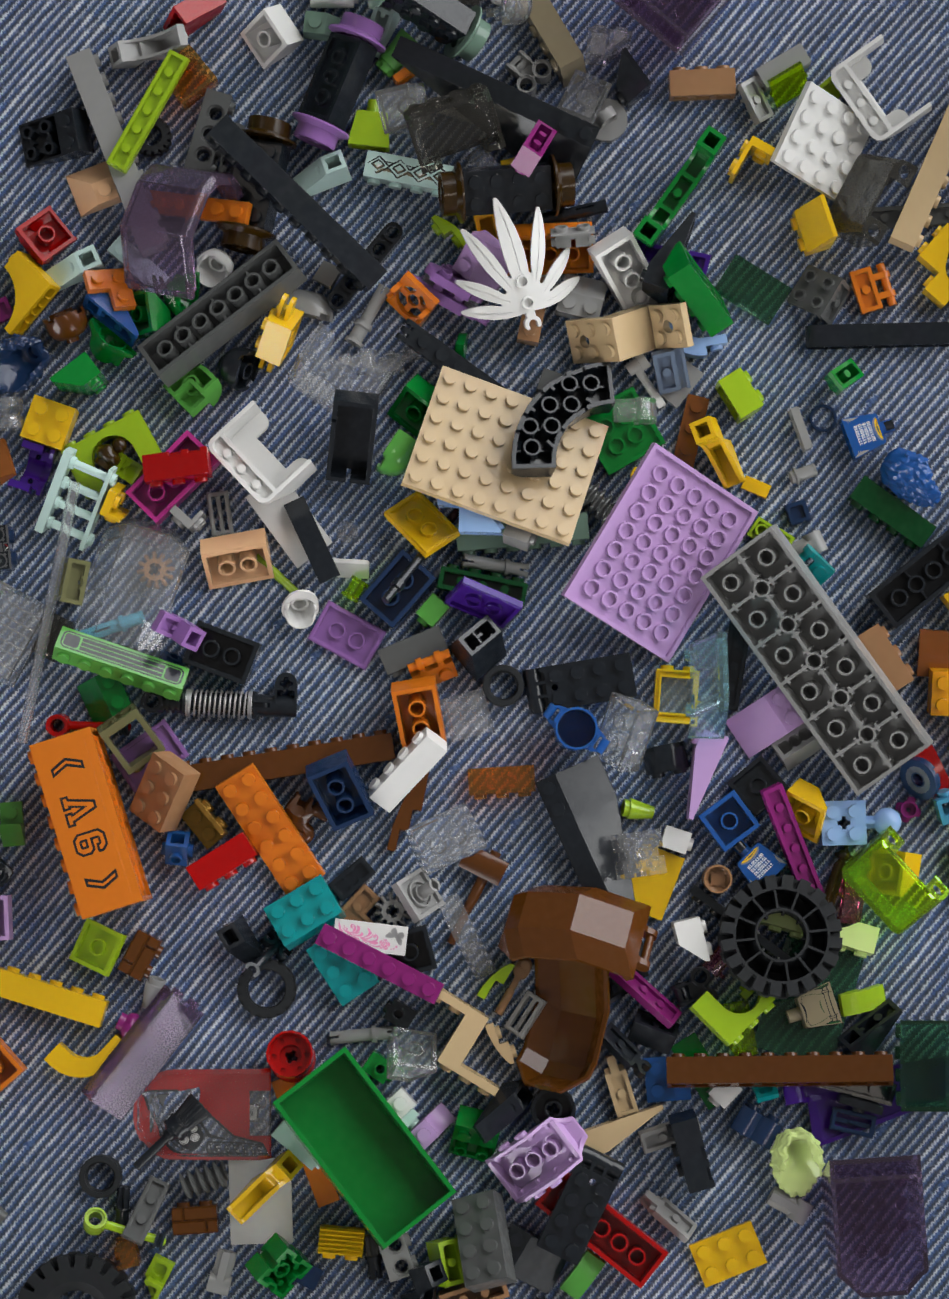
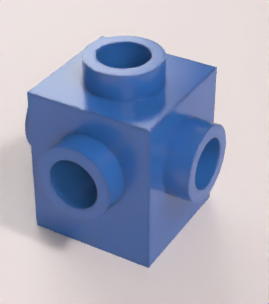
M169 831L166 842H162L161 855H165V864L187 866L189 857L193 858L194 844H190V832Z

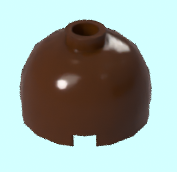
M78 305L79 310H73L71 307L49 316L50 321L44 318L42 322L48 335L57 341H67L68 344L80 340L79 335L85 332L88 322L84 306Z

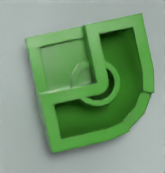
M201 364L194 367L169 388L165 384L163 385V388L193 418L208 403L214 407L222 394L220 381Z
M398 429L383 453V461L381 464H377L376 471L386 476H398L405 473L416 440L401 429Z

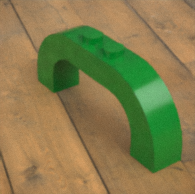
M710 125L706 128L697 141L691 155L649 215L644 216L633 232L635 238L650 248L656 244L716 159L726 142V136Z

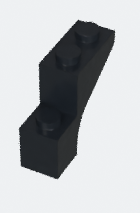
M441 1259L424 1262L408 1270L414 1289L400 1295L401 1299H436L437 1287L448 1280Z

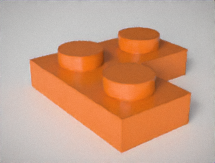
M126 268L84 270L82 276L87 294L109 293L113 311L135 310L137 305Z

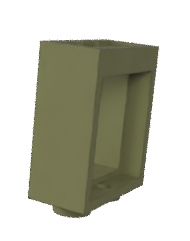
M69 557L65 558L57 601L82 606L91 562Z
M131 703L97 727L99 735L129 775L133 772H140L145 767V764L150 761L153 752L166 750L163 742L134 703ZM137 719L155 746L128 763L110 736Z

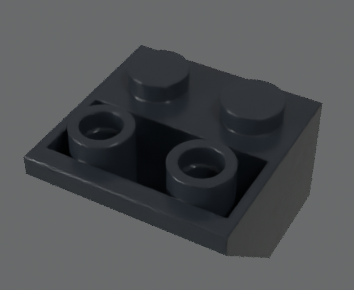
M488 614L448 646L449 650L475 681L507 656L502 632Z

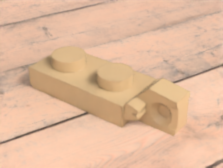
M612 1054L605 1056L608 1068L604 1069V1076L617 1118L639 1112L626 1068L622 1064L617 1065L616 1058Z

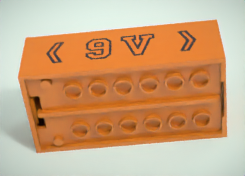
M86 727L29 745L28 759L31 765H35L37 773H34V778L37 786H41L43 794L40 795L44 808L47 807L50 816L47 817L48 824L51 830H55L57 837L54 838V843L57 851H61L63 859L60 860L64 873L67 872L69 875L68 889L70 894H74L76 898V903L72 904L75 916H81V919L85 920L153 899L106 745L97 729Z

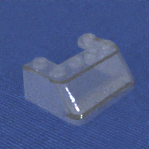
M320 322L301 348L289 371L288 381L290 385L331 415L335 389L380 394V398L393 380V373L381 365H373L362 378L327 354V351L334 342V333Z

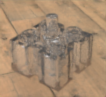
M661 829L611 836L613 853L619 854L620 861L614 862L617 880L667 873L665 855L659 856L658 847L663 846Z

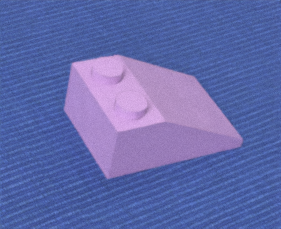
M779 687L771 690L725 721V724L748 758L804 723Z

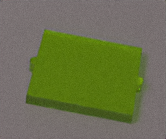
M800 61L767 80L771 91L769 95L773 97L777 108L800 95L804 88L808 74L804 71Z

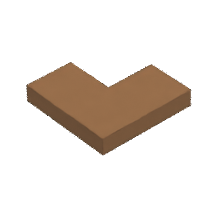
M364 883L342 907L346 914V917L343 919L374 923L366 914L380 900V897Z

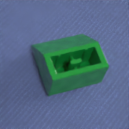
M460 1104L448 1153L485 1162L486 1159L494 1155L500 1132L484 1144L473 1128V1125L484 1110Z

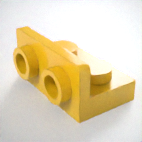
M120 482L109 489L99 512L106 521L111 523H120L130 512V510L119 506L123 504L127 495L124 492L126 485Z

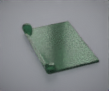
M737 254L715 286L720 296L768 326L792 289Z

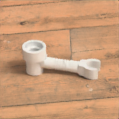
M644 354L635 356V359L624 365L631 376L636 374L658 409L666 405L644 372L651 367Z

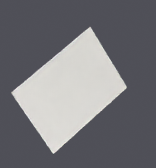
M275 1158L228 1160L230 1203L251 1179L264 1172ZM291 1181L277 1190L243 1224H240L230 1213L231 1245L265 1244L275 1233L283 1237L288 1243H293Z

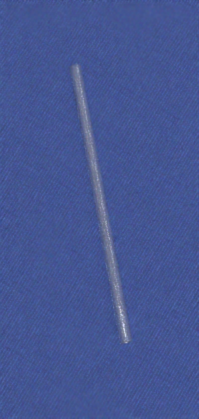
M70 481L17 738L18 743L28 744L81 485V483Z

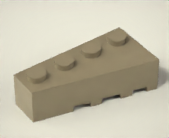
M519 0L521 6L519 13L523 21H528L532 36L539 41L542 53L547 56L553 71L556 72L563 87L565 88L586 77L584 56L551 1Z

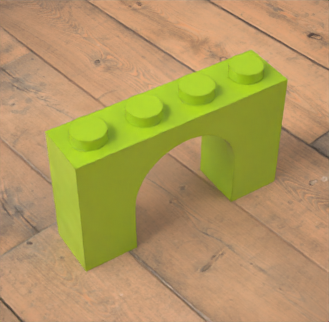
M134 409L122 414L123 418L116 422L114 420L108 421L103 425V429L95 432V430L90 431L83 436V440L77 443L72 441L64 447V449L69 446L77 449L75 457H78L79 461L95 468L96 448L110 439L122 438L131 443L141 462L142 455L162 453L139 410L134 411ZM75 468L73 470L70 469L77 483L100 493L104 483L103 480Z
M706 991L689 1009L726 1047L731 1044L736 1046L744 1038L742 1035L746 1028L749 1030L753 1029L759 1022L757 1017L762 1012L767 1014L775 1006L773 1003L775 997L769 996L765 998L758 995L756 1004L750 1011L746 1013H733L725 1009Z

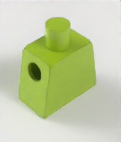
M368 99L367 110L356 111L348 139V148L390 153L388 113L380 112V100Z

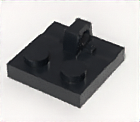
M761 755L727 782V785L731 790H735L755 817L766 810L760 790L778 782L783 784L785 792L789 789V786Z

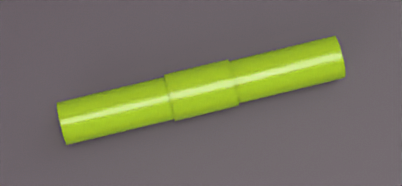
M257 554V561L267 567L266 561ZM273 566L274 579L290 593L299 590L283 573Z

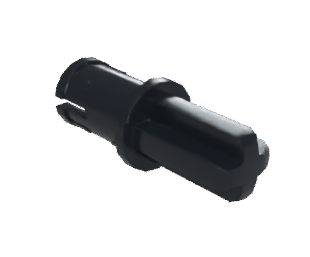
M120 1185L117 1188L116 1206H114V1210H116L115 1223L125 1226L129 1221V1211L132 1208L129 1206L130 1186Z
M370 1234L364 1236L366 1256L364 1258L368 1264L369 1280H376V1277L381 1279L383 1278L380 1261L382 1255L379 1253V1246Z

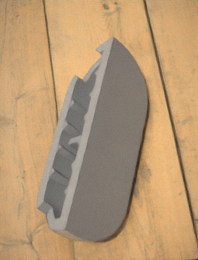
M295 289L289 294L287 305L293 296L298 298L295 308L304 311L303 317L332 323L334 312L329 307L328 299L325 296L302 289Z

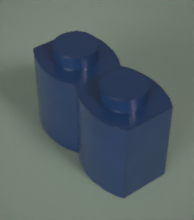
M748 1102L747 1105L742 1103L730 1124V1128L769 1150L776 1139V1135L782 1128V1125L779 1124L780 1119L770 1113L767 1116L759 1112L761 1108L751 1102Z

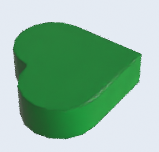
M459 333L455 343V352L466 359L468 333Z

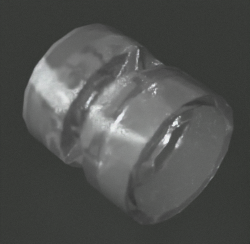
M0 397V431L22 430L24 425V416L21 415V412L24 411L23 398Z

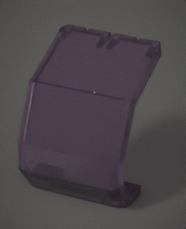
M152 164L135 184L120 223L124 279L129 289L144 290L145 292L156 294L161 293L162 295L189 300L194 299V292L197 289L193 236L207 199L216 187L221 198L237 201L242 198L243 193L240 185L232 174L170 164Z

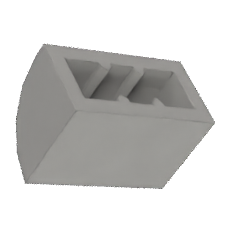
M805 723L771 744L787 771L822 749V746Z

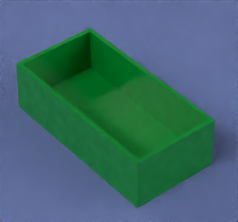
M346 1047L342 1048L273 1102L275 1110L382 1250L456 1193L453 1186Z

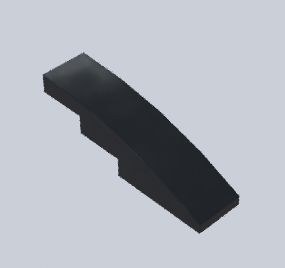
M304 496L285 504L286 512L319 583L322 584L339 576L340 573Z

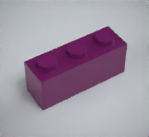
M538 120L510 166L519 174L530 177L557 131Z

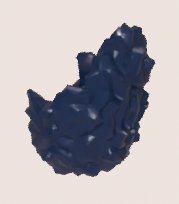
M13 334L9 339H2L0 343L1 393L27 391L32 385L35 386L39 379H42L43 370L48 365L50 355L46 348H44L41 339L30 335Z

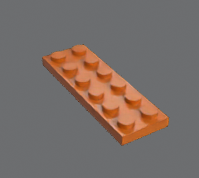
M254 763L249 764L215 786L286 895L318 875H325L326 872Z

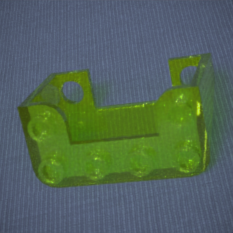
M889 826L870 840L867 845L862 846L843 866L842 875L845 881L850 884L892 932L902 934L949 895V889L936 875L927 885L917 877L896 854L905 841ZM888 835L894 838L896 845L890 843ZM934 885L940 889V895L935 892Z

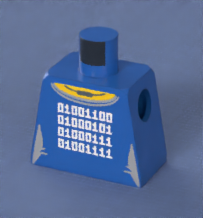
M876 413L844 418L839 421L852 461L886 443L884 434L895 431L891 418L880 422Z
M741 840L732 848L741 857L735 865L748 883L756 879L760 880L764 876H776L787 864L785 860L759 842H756L750 848Z

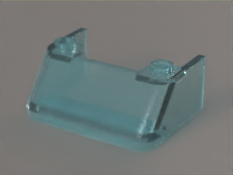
M717 631L690 643L688 648H684V661H687L686 666L690 667L691 698L690 703H686L685 708L686 717H690L688 738L724 739L729 709L727 631Z

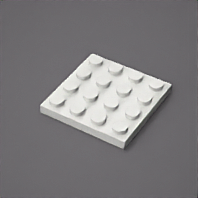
M806 81L770 161L816 191L824 194L830 200L839 202L868 140L869 133L848 105L812 81Z

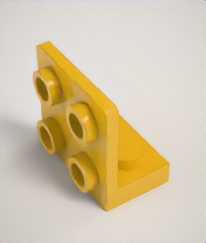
M754 135L750 141L746 139L739 150V160L735 158L728 169L727 175L730 176L728 182L730 184L734 182L749 155L752 156L751 159L760 165H769L775 147Z

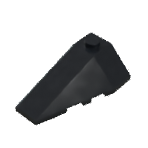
M691 212L649 262L647 270L643 269L639 281L642 282V291L658 304L668 303L674 288H669L663 278L666 275L663 265L677 242L681 241L684 247L687 248L695 224V212Z

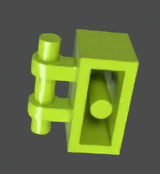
M455 1235L456 1238L442 1237L426 1242L429 1261L441 1259L448 1280L439 1284L438 1287L447 1288L464 1283L457 1235Z

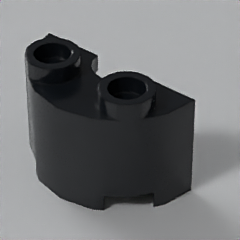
M684 741L641 750L646 776L652 775V779L665 777V772L672 770L674 774L687 772L686 768L690 767Z

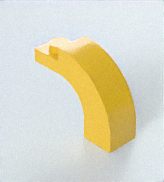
M118 1033L98 1054L89 1057L77 1055L63 1042H60L44 1060L58 1072L70 1077L84 1078L94 1076L105 1071L116 1062L110 1055L113 1054L115 1056L124 1047L121 1043L125 1039Z

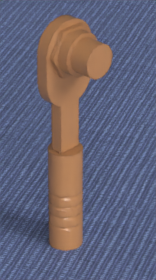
M520 959L513 969L515 977L509 988L507 987L494 1011L500 1016L503 1015L513 997L514 990L519 981L525 979L532 969L530 959Z

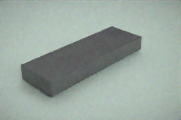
M150 1175L121 1235L122 1238L142 1246L171 1184Z

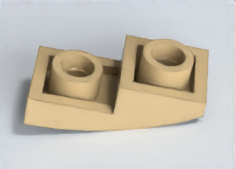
M493 1022L486 1023L487 1033L496 1050L509 1064H514V1058L518 1057L514 1044L509 1045L508 1040L499 1043V1039L502 1038L499 1025L494 1026Z

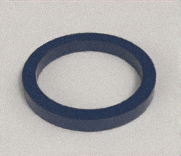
M824 404L813 408L809 415L811 426L819 432L831 430L837 421L834 409ZM819 408L829 409L834 417L833 424L826 429L816 427L812 421L815 410Z

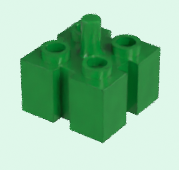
M277 1233L262 1246L261 1254L256 1252L245 1264V1267L257 1282L265 1288L268 1287L272 1293L281 1299L294 1287L292 1283L296 1278L301 1280L313 1267L299 1249L289 1244Z

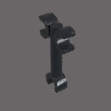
M273 929L267 934L271 940L266 936L260 940L261 944L268 947V949L254 963L248 962L241 970L243 973L248 969L253 972V976L249 979L250 981L258 977L260 968L274 955H276L279 962L283 963L287 958L283 952L288 956L294 952L293 949L289 951L283 945L277 932Z

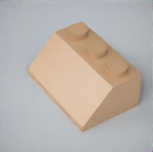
M265 528L200 539V554L209 590L274 578ZM257 554L266 561L267 567L257 561Z

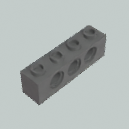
M206 89L182 171L185 177L210 183L211 178H215L218 168L215 163L217 157H221L222 153L219 150H213L207 144L205 135L225 115L228 117L234 115L236 103H233L232 95ZM212 113H222V117L219 120L211 119ZM202 153L210 155L206 162L198 160Z

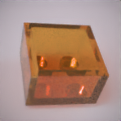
M190 44L178 52L189 58L190 62L171 94L185 111L205 96L207 88L212 90L219 84L217 77Z

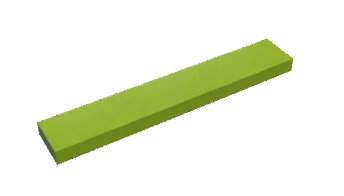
M171 49L168 51L107 159V165L127 174L190 62L189 58Z

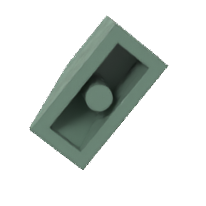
M305 10L304 39L328 41L332 32L328 28L329 25L339 24L342 18L325 12Z

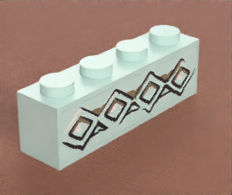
M368 150L363 180L373 186H380V183L386 184L394 190H401L402 187L408 188L410 192L416 194H423V191L429 192L431 196L438 198V173L452 171L454 166Z

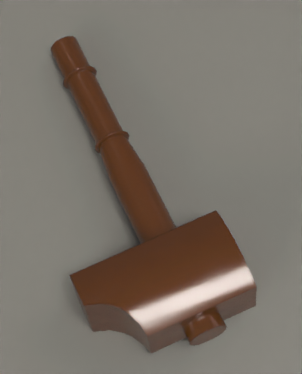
M480 848L473 855H463L458 866L478 877L446 942L455 945L487 882L499 885L509 865V862L500 858L501 854L493 849L488 852Z

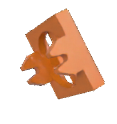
M407 271L400 281L389 290L390 292L386 294V301L405 320L408 318L420 327L440 302L410 271ZM405 286L414 288L416 291H410ZM399 292L406 297L407 304L405 306L400 302ZM411 294L417 297L418 304H414L411 301ZM418 308L421 313L416 316L410 310Z

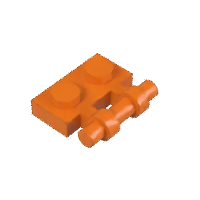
M884 263L876 265L878 273L875 274L872 273L870 266L849 272L848 274L861 315L883 309L881 300L887 299L889 307L897 305L895 299L896 292L895 289H892L889 280L891 276L889 270H886ZM876 281H881L884 292H878Z
M448 649L434 651L433 655L423 659L419 657L414 659L415 662L407 665L412 679L435 675L436 684L458 676Z

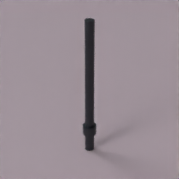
M454 508L446 517L452 524L459 517V508ZM420 552L417 553L401 575L395 577L390 583V588L382 597L384 603L389 604L393 597L404 589L406 581L425 559Z

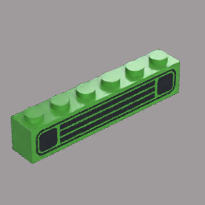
M62 626L52 655V659L62 664H69L83 671H90L104 678L119 681L124 685H131L145 692H152L166 699L176 701L180 700L190 670L189 668Z

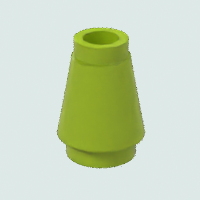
M633 798L623 799L620 814L626 819H652L655 807Z

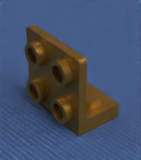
M197 798L194 800L195 803L184 811L182 819L208 850L228 834L226 828L229 826L221 816L216 818L212 813L214 807L207 799Z

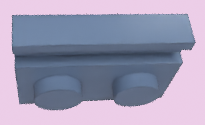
M666 348L651 352L660 395L679 391L685 387L691 388L684 348Z

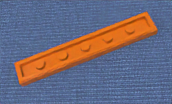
M281 1079L271 1082L277 1099L296 1085V1083L285 1082ZM303 1164L319 1208L340 1200L337 1190L320 1168L317 1169L315 1167L311 1171Z

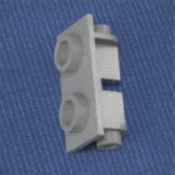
M588 223L578 224L577 227L557 225L555 229H550L551 237H555L551 238V247H556V249L571 248L572 239H575L576 247L596 244L595 235H591L595 234V228Z

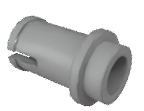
M811 463L798 469L792 468L788 475L792 484L796 483L799 485L801 481L817 477L818 472L815 464Z

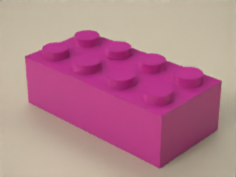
M186 430L166 452H181L180 450L188 449V451L200 450V447L204 445ZM210 452L213 472L221 463ZM143 474L125 493L159 526L171 514V508L174 505L178 507L201 483H195L194 480H186V484L172 485V482L163 483V487L151 488L150 484L144 482Z

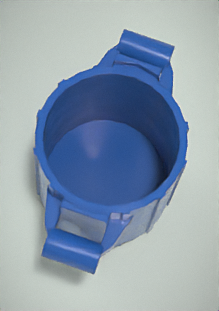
M550 703L542 715L554 728L555 739L562 748L574 752L586 749L602 755L610 743L598 728L597 719L589 710L578 706L566 708ZM558 708L560 712L554 721L550 720ZM599 737H602L601 741L594 749V744L596 743Z

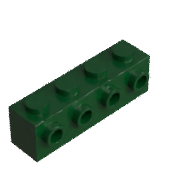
M447 563V566H441L437 585L438 590L450 592L465 576L522 601L524 607L528 583H524L525 579L512 577L511 580L504 579L502 574L490 572V576L481 574V570L468 568V571L460 570V566Z

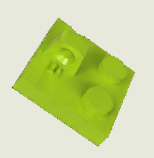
M88 918L84 923L69 959L109 977L127 936Z

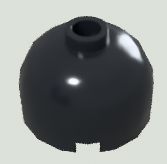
M239 346L230 349L220 358L218 364L220 377L226 386L239 392H244L250 388L247 384L250 379L255 381L259 371L260 358L255 357L257 351Z

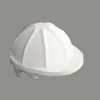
M213 248L206 250L198 257L195 272H200V283L202 285L213 288L233 272L234 263L226 252Z
M303 589L289 593L282 603V615L293 628L305 629L310 627L319 612L317 596L315 593Z

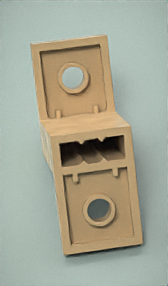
M686 302L636 305L604 317L578 318L565 321L573 364L621 362L655 349L688 348L694 346ZM669 322L672 323L673 330L670 328Z
M443 988L436 1002L440 1004L441 1001L449 1004L448 1009L457 1015H460L462 1012L464 1015L437 1058V1061L440 1063L439 1067L448 1073L454 1071L459 1074L458 1079L467 1085H470L471 1082L477 1085V1091L487 1097L491 1094L495 1097L499 1090V1085L462 1063L489 1020V1016Z

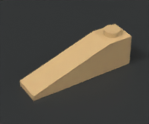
M662 1103L583 1129L588 1136L585 1144L602 1153L609 1152L663 1110Z

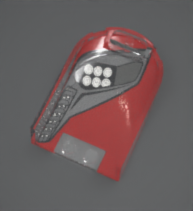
M271 1068L166 1070L152 1076L137 1094L133 1108L134 1126L139 1139L148 1148L163 1135L162 1132L165 1130L163 1121L167 1120L172 1112L175 1113L190 1093L211 1113V1116L191 1130L192 1133L188 1134L184 1141L177 1139L173 1142L169 1141L156 1154L161 1158L169 1160L271 1159Z

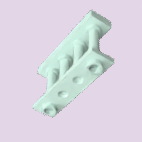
M69 446L63 451L34 530L44 533L47 529L54 528L81 540L78 550L83 551L88 546L91 547L96 535L93 532L100 516L99 512L110 487H114L117 482L118 475L116 472L118 467L113 466L108 470V473L79 461L78 457H75L77 449ZM75 468L103 480L104 483L100 493L70 480V477H68L70 469L73 470ZM68 488L96 500L93 512L64 501L63 497L60 496L62 490ZM61 508L88 520L89 523L86 531H80L55 520L53 516L55 509Z

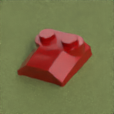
M50 205L15 228V233L21 245L41 265L50 263L56 255L77 241V237H74Z

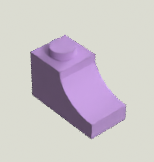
M440 1102L410 1132L425 1150L456 1117Z

